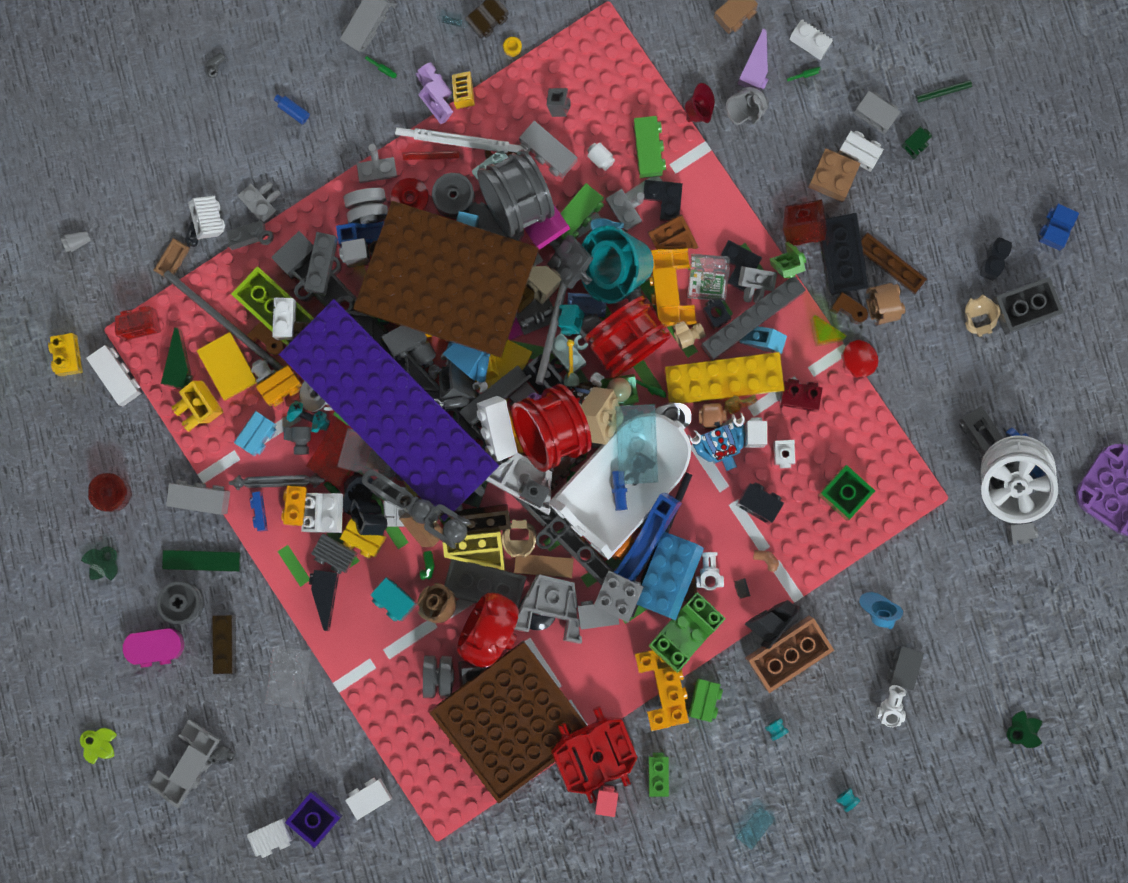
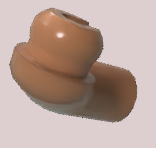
M754 550L753 560H763L768 565L769 571H777L779 561L772 552Z

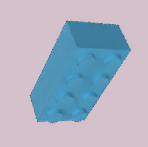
M664 532L643 580L642 586L644 588L636 605L676 620L704 548L696 543Z

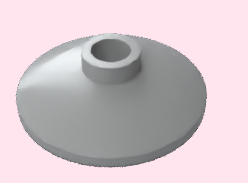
M304 380L300 389V401L306 410L312 412L319 411L326 405V402Z

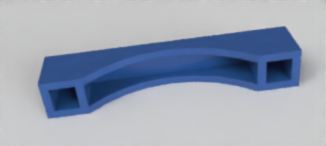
M667 493L659 495L637 539L614 573L632 582L637 579L682 503Z

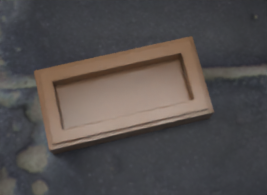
M173 238L153 271L163 276L169 270L175 275L190 248Z

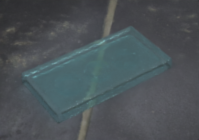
M655 404L615 406L619 485L658 482Z

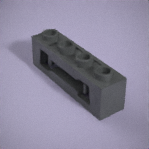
M982 406L959 420L962 431L965 434L968 433L972 439L970 440L971 445L981 453V460L990 447L982 434H978L979 431L986 428L984 432L992 444L1003 439ZM1018 461L1005 464L1011 473L1019 471ZM993 477L997 483L1004 484L1005 481Z

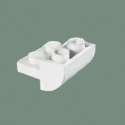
M306 493L304 522L301 532L342 533L343 494Z

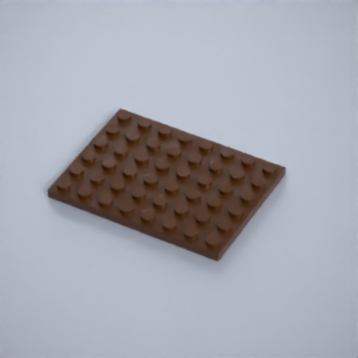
M392 201L353 309L502 358L539 247Z

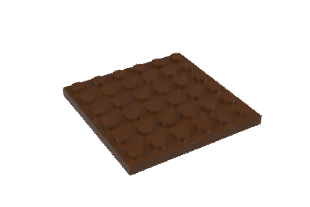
M524 640L499 658L493 665L484 669L452 693L451 696H448L429 710L430 715L498 804L555 762L551 751L562 738L558 728L559 725L566 723L570 734L587 726Z

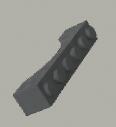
M796 276L789 278L703 342L701 345L702 349L711 361H714L767 319L804 294L806 289Z

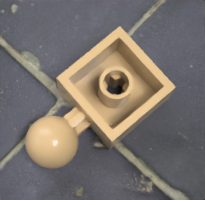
M612 379L607 389L593 387L582 403L581 408L590 428L592 443L607 445L618 426L622 423L624 417L618 402L627 400L631 395V385L626 379Z

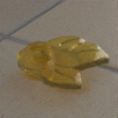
M755 394L744 400H741L738 396H733L725 401L724 409L730 414L739 412L740 408L753 405L758 400Z

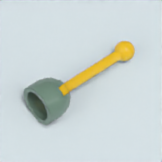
M569 339L567 341V346L569 347V373L564 377V386H579V377L573 372L574 341Z

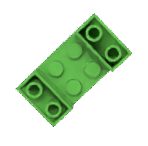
M697 592L680 609L677 619H671L649 644V647L678 673L690 660L695 651L715 632L726 618Z

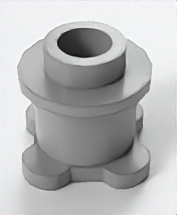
M259 359L252 364L251 372L255 373L258 377L256 380L257 384L276 372V370L271 371L267 365V360L262 361V359Z

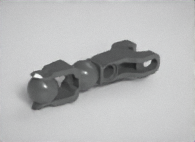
M368 470L363 475L362 483L377 497L409 513L416 523L425 524L424 528L429 534L446 543L449 547L456 549L455 543L462 542L466 538L467 526L471 525L468 519L457 515L441 504L434 507L430 501L414 497L410 492L375 470ZM371 476H376L377 478L372 482V484H369V478ZM411 499L410 504L404 506L405 500ZM445 514L452 519L444 524L443 534L434 529V523L438 521V517Z

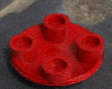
M855 340L850 342L841 354L845 366L856 378L869 376L878 367L877 352L865 341Z

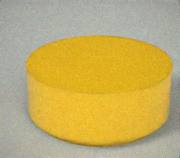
M517 37L505 39L503 43L505 54L510 57L520 54L522 44Z

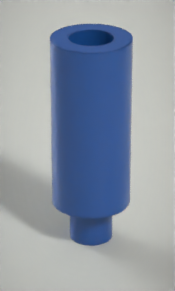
M276 95L274 101L278 103L277 107L303 125L308 120L310 113L288 97Z

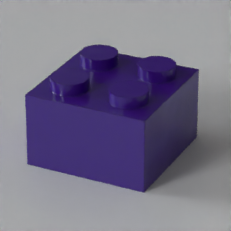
M313 790L285 823L313 848H316L343 815Z

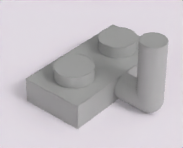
M370 144L368 148L372 161L356 163L359 182L365 183L396 178L397 171L394 157L379 159L376 145Z
M622 189L606 198L608 205L619 222L624 223L623 228L625 231L642 222L635 207L643 203V193H638L637 197L631 202Z

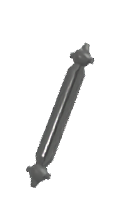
M314 473L311 477L307 475L247 477L245 479L238 475L234 480L229 481V485H233L236 490H240L243 486L247 488L307 486L309 484L316 488L320 483L325 482V478H321L317 473Z

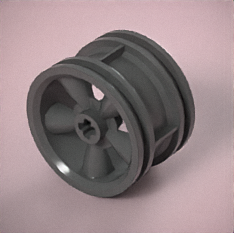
M524 149L519 150L517 154L509 155L507 159L499 163L489 164L486 166V169L481 168L477 171L478 182L486 204L497 225L507 237L514 236L515 232H522L523 228L533 223H541L546 218L554 217V204L548 186L537 164Z

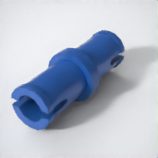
M613 471L614 489H612V494H614L615 511L628 510L626 492L628 491L625 488L624 471Z

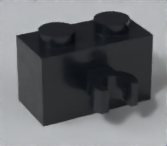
M542 354L522 370L526 376H532L529 382L539 394L556 384L564 385V380L559 373L565 367L562 366L558 369L554 366L555 362L558 361L557 358L553 359L550 363L548 362L543 385L535 383Z

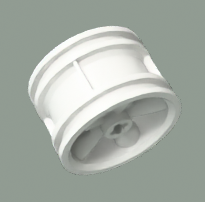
M1010 436L995 442L986 451L981 462V494L988 510L999 519L1010 523L1032 522L1043 517L1051 510L1058 495L1056 465L1052 453L1042 442L1027 436ZM1019 461V471L1011 473L1005 466L1007 463ZM1037 465L1047 475L1033 479L1029 473ZM991 477L1005 481L1004 488L996 489L990 482Z

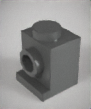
M549 88L546 105L552 117H567L571 107L570 98L567 97V88Z

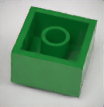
M845 465L818 496L847 521L854 516L875 490L849 466Z

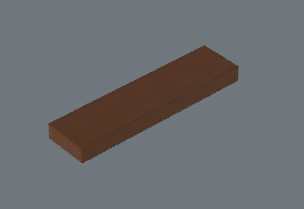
M868 232L862 238L864 256L915 295L927 278Z

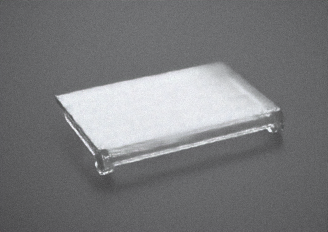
M347 429L337 467L363 474L368 470H375L394 482L396 472L353 429Z

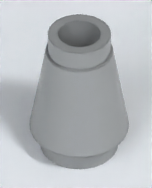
M87 231L64 235L65 237L60 238L66 253L69 251L72 253L91 241Z

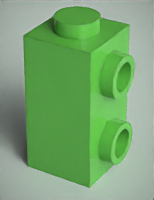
M653 752V756H648L649 797H669V757L664 756V752Z

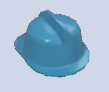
M866 592L859 598L861 607L870 614L871 621L878 627L892 629L896 620L903 616V610L900 606L878 593Z

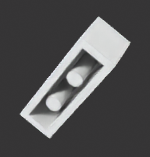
M104 345L86 359L117 404L123 407L141 394L139 391L140 385L135 378L131 379L127 374L130 372L127 366L118 361L119 355L113 347L109 348Z
M495 396L477 403V417L482 425L481 434L486 443L485 451L497 462L518 454L506 400Z

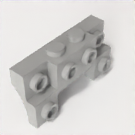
M188 719L187 724L178 737L191 745L186 749L171 776L161 770H157L155 777L148 785V788L177 808L182 806L189 792L199 786L202 781L200 778L203 771L207 772L212 764L209 757L214 753L221 741L220 738L206 731L205 728Z

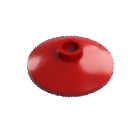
M404 178L398 181L392 188L391 202H399L420 210H424L428 204V190L418 179ZM409 195L414 197L412 201L407 200Z

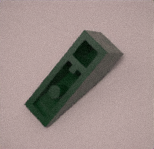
M174 327L161 384L183 389L192 382L193 376L191 375L182 331Z

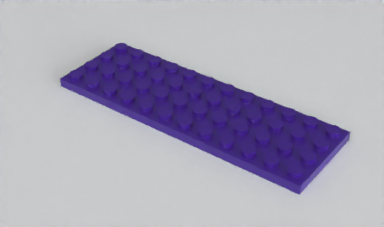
M335 299L279 354L422 499L430 501L434 507L441 504L454 512L500 466ZM443 514L440 518L445 521L449 516Z

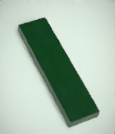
M163 550L162 569L240 572L241 552Z

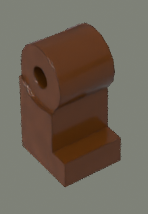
M843 292L830 308V311L834 314L841 311L854 324H861L868 318L867 309Z
M261 322L247 335L254 342L258 339L266 345L267 351L272 355L277 356L284 350L283 342L273 338V333Z

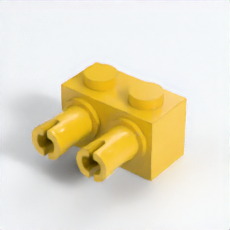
M69 333L51 336L48 348L49 352L53 355V361H51L52 371L58 376L83 373L77 335Z
M204 381L190 382L179 391L182 399L171 406L177 416H180L188 408L193 414L182 421V425L189 432L199 423H210L223 413V410Z

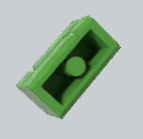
M697 678L688 717L712 722V718L716 719L718 708L715 707L716 701L721 700L723 689L720 688L721 684Z

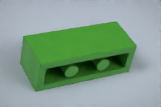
M657 116L634 118L639 178L662 176L663 170H666L665 159L661 158V152L664 151L663 140H659V133H662L661 121L657 122Z
M587 183L560 213L570 227L568 231L559 236L562 241H564L568 234L573 235L577 239L580 235L578 231L582 226L586 228L592 220L590 217L593 213H598L604 206V197Z

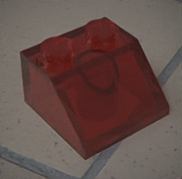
M822 199L785 206L783 231L787 242H790L793 246H799L805 243L826 240V221Z
M143 306L139 308V311L134 312L126 310L120 312L121 315L115 316V335L124 341L161 332L157 310L153 307Z

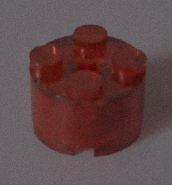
M112 473L97 475L92 479L88 487L90 503L96 509L109 513H115L124 509L132 496L129 483L123 477ZM108 489L112 490V491H111V493H112L111 496H107V495L109 494V493L107 492Z

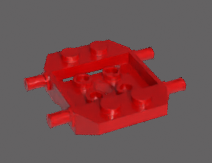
M600 706L593 709L597 719L596 722L570 734L566 723L559 725L558 728L562 738L551 751L566 790L568 792L586 794L590 804L593 801H597L593 791L603 786L606 782L621 778L623 786L630 785L631 782L627 774L631 772L638 758L621 718L604 717ZM573 747H575L581 765L588 779L587 781L584 780L576 757L573 753ZM595 752L601 753V758L598 761H593L592 759Z

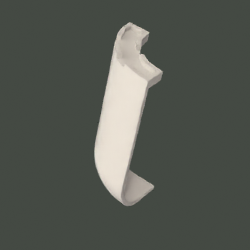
M657 413L640 414L628 419L616 429L607 445L602 444L549 501L550 506L562 519L565 518L571 524L570 527L580 537L584 536L591 542L590 545L609 560L648 517L661 493L669 494L683 477L691 457V443L683 430L685 428L684 425L678 420L674 422L670 418ZM636 451L641 452L656 463L652 469L647 468L644 473H640L638 477L639 482L636 486H632L634 482L633 476H630L627 481L625 480V488L628 491L626 492L628 510L615 511L614 494H612V489H614L612 472L624 471V477L626 474L631 473L634 468L628 464Z

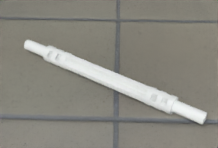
M396 127L395 135L414 137L415 140L497 152L504 151V153H508V151L517 153L519 150L524 149L520 145L509 144L507 141L419 128L412 130Z

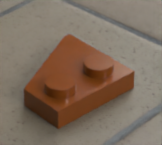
M682 214L648 232L657 250L699 248Z

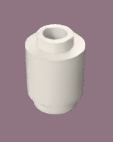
M593 143L587 150L589 152L587 157L604 171L615 162L613 154L601 143Z

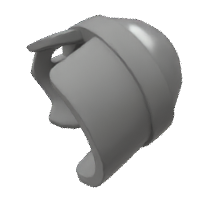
M745 87L728 98L726 113L729 119L736 125L743 123L747 119L752 120L754 125L768 109L769 99L761 90Z

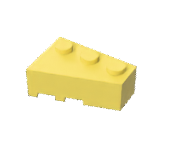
M501 530L467 534L462 542L455 543L456 549L449 547L443 542L445 558L505 571Z

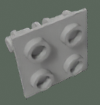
M609 570L594 606L629 622L644 587L638 581L632 582Z

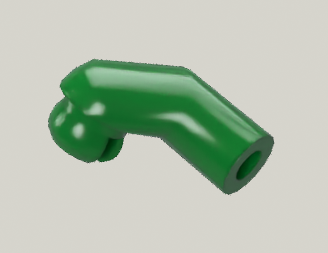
M426 551L423 553L425 570H420L419 572L421 580H430L435 566L432 551Z

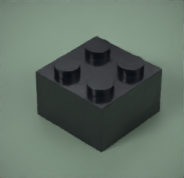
M756 482L748 484L736 506L764 523L772 524L784 504L781 501L782 498L773 492L768 494L764 491L765 488Z

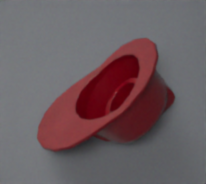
M697 84L693 96L685 103L686 120L688 122L709 123L711 121L715 99L711 88L707 84Z

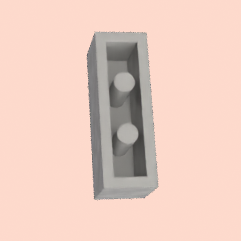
M533 121L519 137L520 146L527 152L531 151L536 155L534 158L543 165L545 163L550 167L548 170L556 177L559 175L563 179L577 163V156L536 121Z
M176 480V483H169L166 506L223 515L228 513L230 491L224 490V486L213 485V488H208L205 483L195 482L194 485H189L188 481Z

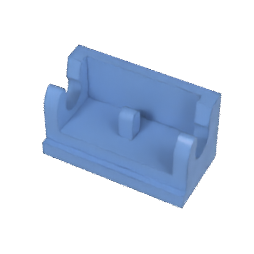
M568 293V305H578L585 313L584 316L596 313L598 317H605V302L595 300L590 294Z

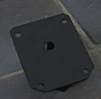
M787 600L773 606L768 611L765 610L746 622L745 625L764 640L761 646L770 649L799 613L801 607L793 605Z

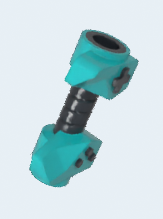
M295 401L290 405L286 416L289 422L298 417L311 422V432L314 433L319 432V430L327 431L331 423L326 418L327 414L321 411L314 415L303 411V403Z

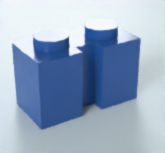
M1057 204L1054 208L1051 207L1046 216L1048 222L1042 226L1039 232L1041 236L1039 242L1059 251L1063 249L1079 213L1060 204Z

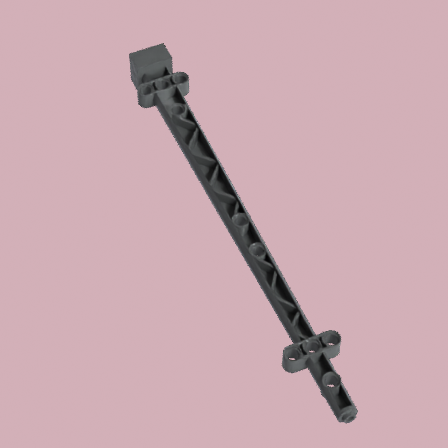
M298 231L271 257L291 279L296 277L300 281L294 289L297 298L307 302L315 297L324 307L333 299L339 304L348 302L349 308L346 311L384 348L381 343V337L389 333V331L375 317L353 309L357 298L336 276L341 271V263L337 257L334 256L333 261L337 263V266L331 270L326 296L314 293L300 296V290L305 287L314 245ZM409 353L401 360L395 359L433 399L444 402L440 399L439 384ZM444 407L443 409L447 413L449 411L456 413L455 421L474 440L481 439L483 441L482 448L485 450L486 443L481 434V429L476 424L472 428L466 424L458 414L462 409L460 407L445 409ZM505 458L503 460L498 461L497 463L501 465L509 459ZM513 496L544 527L536 537V544L539 548L548 549L558 541L601 585L604 583L609 570L615 572L591 545L570 527L571 524L565 518L562 519L551 506L550 514L547 515ZM558 521L564 525V530L559 533L553 530V524ZM540 536H549V545L542 546L539 543ZM583 549L590 551L591 557L589 560L581 559L580 552Z

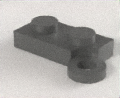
M262 220L227 231L228 246L231 250L256 242L268 245L274 239L272 232L266 231Z

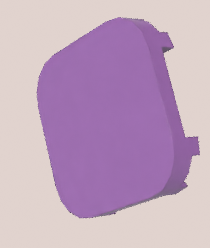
M1113 444L1104 448L1099 453L1079 483L1076 490V500L1086 513L1123 536H1128V446L1125 444Z

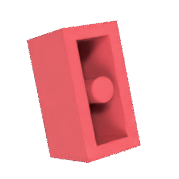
M603 785L602 788H598L595 814L615 817L618 790H615L614 786Z

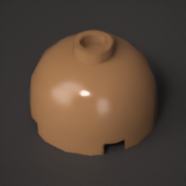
M434 583L435 585L432 587L427 586L421 592L417 601L419 606L418 614L427 621L442 623L452 617L456 610L457 602L454 593L443 584Z

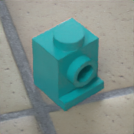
M560 305L559 308L562 312L558 318V326L561 328V333L566 336L580 334L585 313L578 305Z

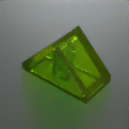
M816 315L810 320L816 347L842 342L847 336Z

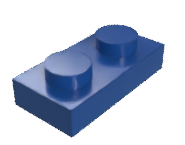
M260 491L253 492V497L250 498L251 509L255 511L253 526L259 532L268 531L263 493Z

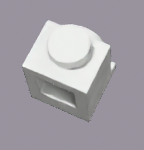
M795 440L773 442L774 465H779V468L783 469L791 468V465L795 464ZM783 451H787L789 453V456L787 458L782 456Z

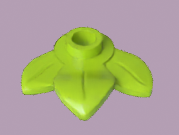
M108 728L83 732L80 736V744L84 748L83 756L85 760L95 764L98 757L102 759L114 757V750L109 742L117 734ZM92 737L93 742L87 743L86 739Z

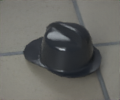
M354 472L344 482L343 509L348 515H351L350 507L353 499L372 498L373 492L362 483L363 475L359 472ZM371 477L368 480L369 484H372L374 481Z

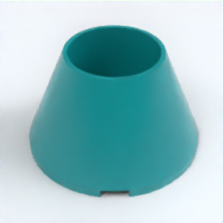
M597 227L586 236L582 243V246L594 258L586 271L592 281H589L590 284L588 285L583 281L582 283L587 292L597 301L608 304L618 303L628 297L652 274L654 260L649 247L617 227Z

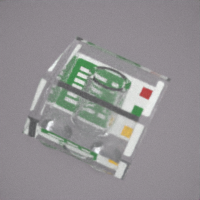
M691 254L687 298L721 299V301H725L730 270L729 257Z

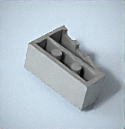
M360 0L361 4L358 8L354 9L350 16L352 18L350 23L346 24L342 29L340 40L357 51L364 52L377 34L376 30L381 21L383 23L386 21L387 17L385 14L390 7L395 8L397 5L394 1Z

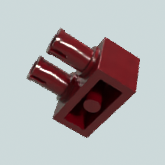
M788 379V381H784L785 391H781L779 406L817 412L820 408L823 387H818V383L807 382L806 385L800 384L799 380Z

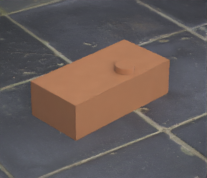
M807 616L783 632L770 649L762 646L745 657L765 690L771 693L833 652L834 649L815 619Z

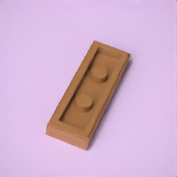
M527 555L525 558L516 556L514 573L572 578L574 558Z

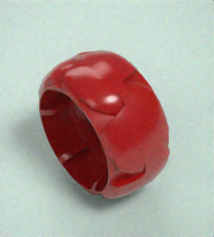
M487 593L482 596L470 613L460 634L457 644L459 655L465 661L484 668L493 665L504 649L510 651L517 639V635L513 633L519 616L517 605L511 599L501 594Z

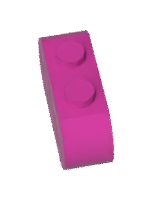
M174 628L133 633L128 635L123 643V654L127 661L133 665L140 664L141 668L150 667L152 662L158 661L160 665L171 664V660L177 659L184 650L183 636Z

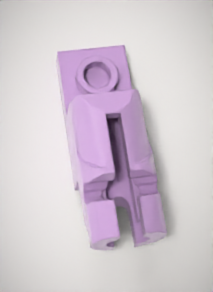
M427 63L418 69V73L415 74L423 86L419 96L438 122L443 124L453 113L449 104L446 103L452 92L443 81L442 76L435 74L436 68L433 64Z

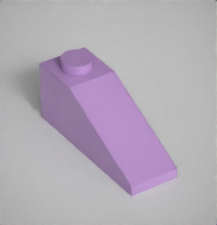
M765 29L762 30L739 78L738 85L753 87L760 90V88H765L769 80L766 78L768 63L767 33Z

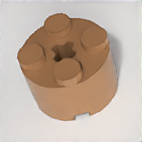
M887 283L867 289L866 294H869V299H866L867 309L871 319L877 321L874 323L875 325L900 320L902 314H905V306L901 303L899 297L900 288L898 284Z

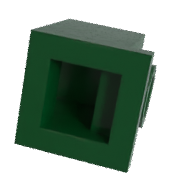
M920 126L904 141L901 147L915 159L920 152L929 146L928 141L932 134Z

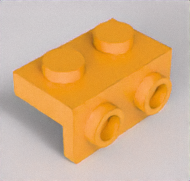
M287 486V490L284 491L285 509L282 510L281 516L284 525H303L306 487Z

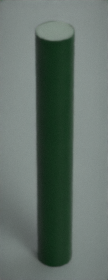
M968 80L917 95L916 101L920 103L971 88L972 82Z

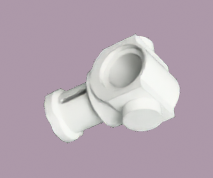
M718 552L702 553L703 568L700 569V576H696V588H704L710 591L717 587H724V576H720L719 569L716 568ZM712 576L715 579L713 587L706 586V577Z
M892 685L889 687L890 694L888 699L883 701L876 710V718L880 719L881 724H885L888 727L900 726L901 722L905 721L906 716L905 711L902 710L903 704L901 703L903 697L906 696V690L900 686Z

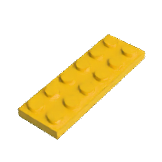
M780 352L665 367L669 402L686 404L785 391Z

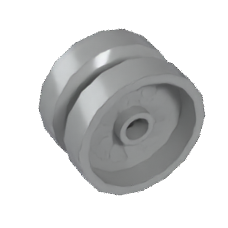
M366 188L343 196L345 207L351 209L346 213L349 224H370L386 219L388 207L382 204L386 201L384 189Z

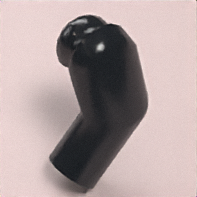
M192 221L185 237V244L188 247H196L198 245Z

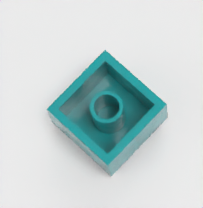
M387 577L371 594L373 597L372 602L379 608L384 607L388 611L386 614L393 621H403L417 606L415 600Z

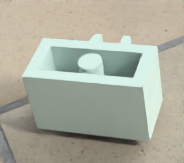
M560 333L554 338L551 353L569 373L568 339ZM581 335L574 339L573 372L575 374L586 365L585 359L578 352L588 347V343H585L583 346L578 344V340L582 338Z

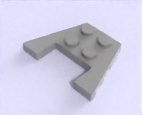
M536 575L519 608L518 621L514 630L529 632L532 613L566 620L563 641L582 644V636L579 633L580 620L577 618L576 610L578 605L575 583L544 575Z

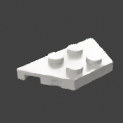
M518 453L502 463L486 479L489 483L522 500L519 498L521 493L518 491L523 481L527 483L531 479L549 488L550 491L541 508L526 501L524 502L547 515L550 514L549 501L551 500L552 472L549 470L546 472L539 471L528 458Z

